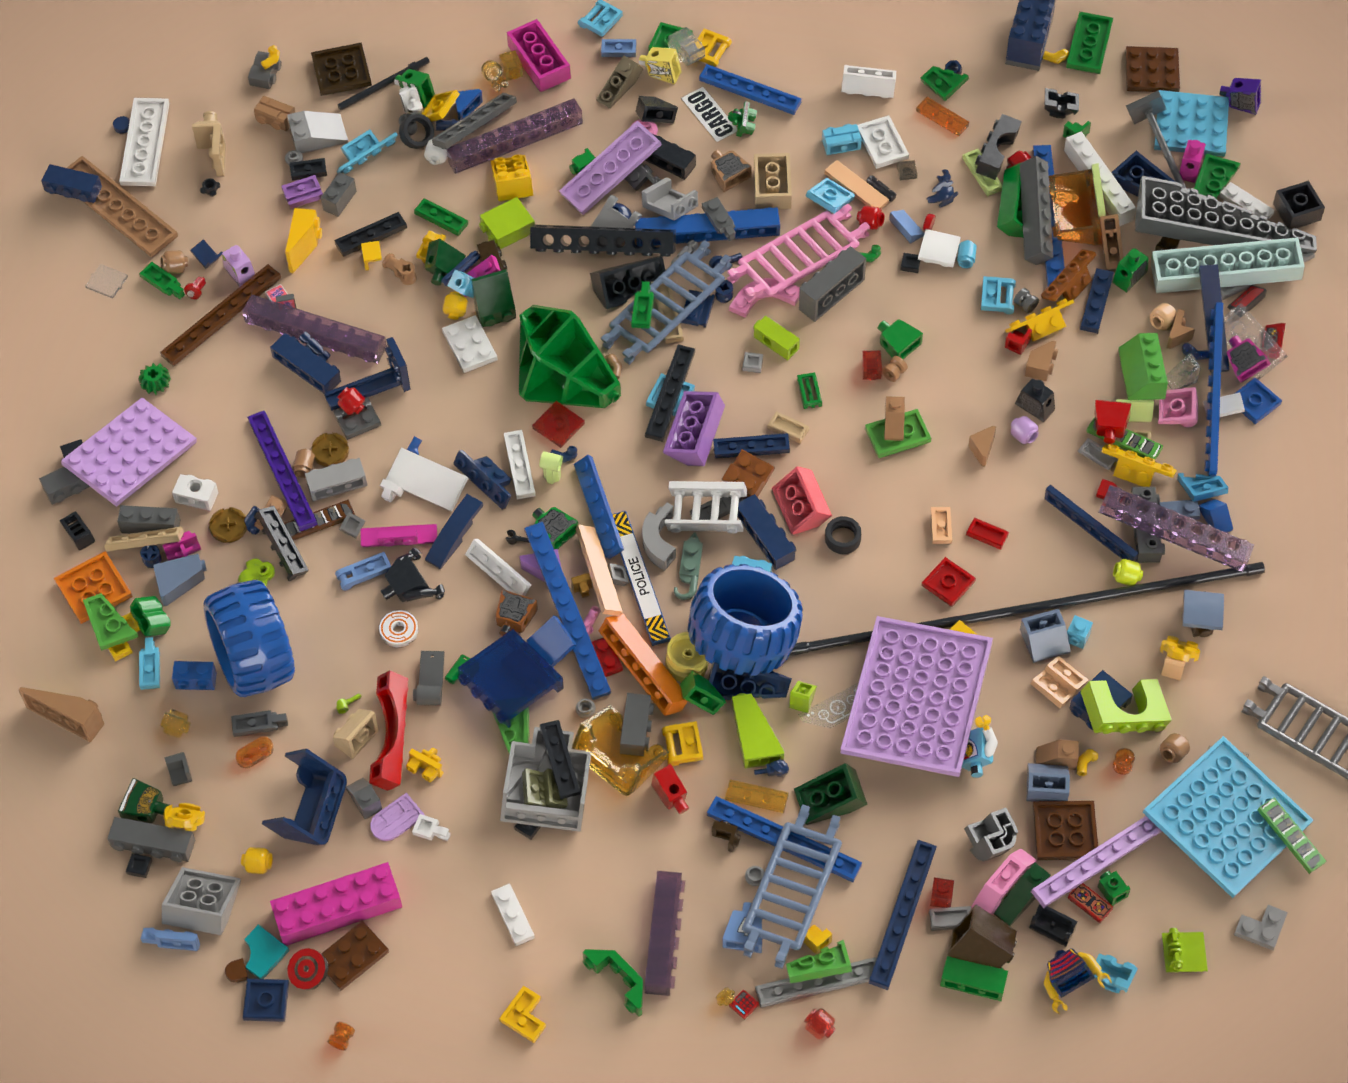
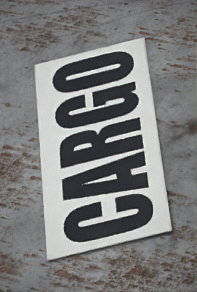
M704 87L681 98L717 142L737 131V127L728 120V116Z

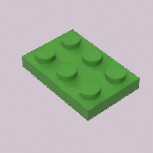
M918 409L905 412L903 441L884 440L885 419L865 425V430L878 458L930 443L932 439Z

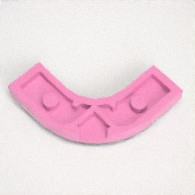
M763 278L770 288L779 284L774 278ZM753 281L739 291L729 306V311L745 318L753 305L758 300L766 297L777 298L795 306L799 300L800 287L792 284L772 296H768L764 292L757 296L754 301L748 303L744 299L747 295L745 289L755 287L757 284Z

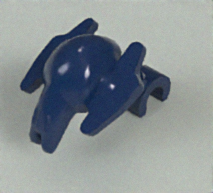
M947 169L942 170L943 176H937L939 183L932 189V192H936V194L926 198L929 204L941 202L939 207H943L952 203L958 195L957 191L954 192V187L950 186L953 184V181H949L951 175Z

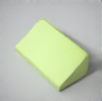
M1116 400V402L1132 403L1128 422H1152L1154 400Z

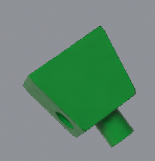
M900 319L891 325L883 320L877 327L882 332L880 344L892 358L898 356L904 359L922 344L923 333Z

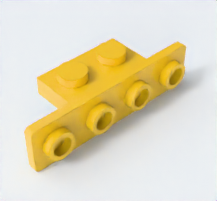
M1066 298L1056 302V307L1051 308V306H1047L1041 309V313L1038 315L1034 312L1025 316L1026 320L1023 322L1016 320L1010 323V327L1005 329V331L1008 333L1026 325L1027 330L1029 328L1033 330L1032 341H1036L1066 327L1059 309L1073 304L1074 300L1067 301Z
M1105 444L1101 451L1104 454L1118 458L1113 476L1142 487L1151 486L1155 472L1173 478L1177 471L1170 464H1159L1153 458H1143L1137 456L1136 452L1120 450L1114 444Z

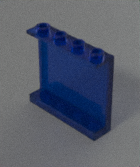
M514 629L458 667L459 682L463 686H467L476 699L479 698L483 702L484 707L488 711L491 710L500 723H504L508 728L511 727V719L552 689L557 693L564 689L563 677Z

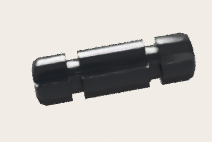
M870 175L867 178V183L886 196L889 202L896 198L897 194L893 190H889L890 188L880 180L877 181L875 176Z

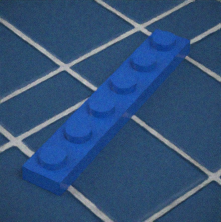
M706 64L699 76V81L792 115H795L801 104L802 98Z
M586 455L574 463V467L606 558L611 559L622 552L624 547L593 457Z

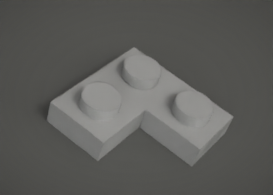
M1268 905L1262 922L1241 915L1234 935L1274 951L1288 912Z

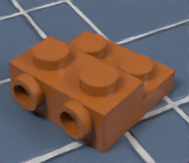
M741 450L734 463H731L722 477V481L744 482L747 488V497L744 498L754 494L758 498L775 467Z

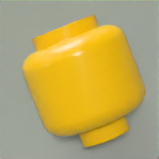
M450 292V294L445 296L443 312L452 320H458L459 317L465 316L468 303L467 298L459 292Z
M250 847L246 850L245 854H242L241 865L245 867L249 874H265L268 869L272 868L273 856L267 848Z

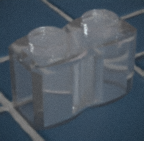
M687 27L668 36V47L676 49L678 59L687 66L705 57L704 46Z

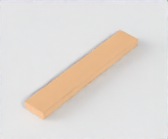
M578 525L575 530L602 614L620 616L622 609L595 527Z

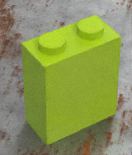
M518 197L481 214L479 227L483 233L486 232L489 241L494 240L496 246H500V249H503L529 236L530 227L535 224V221Z

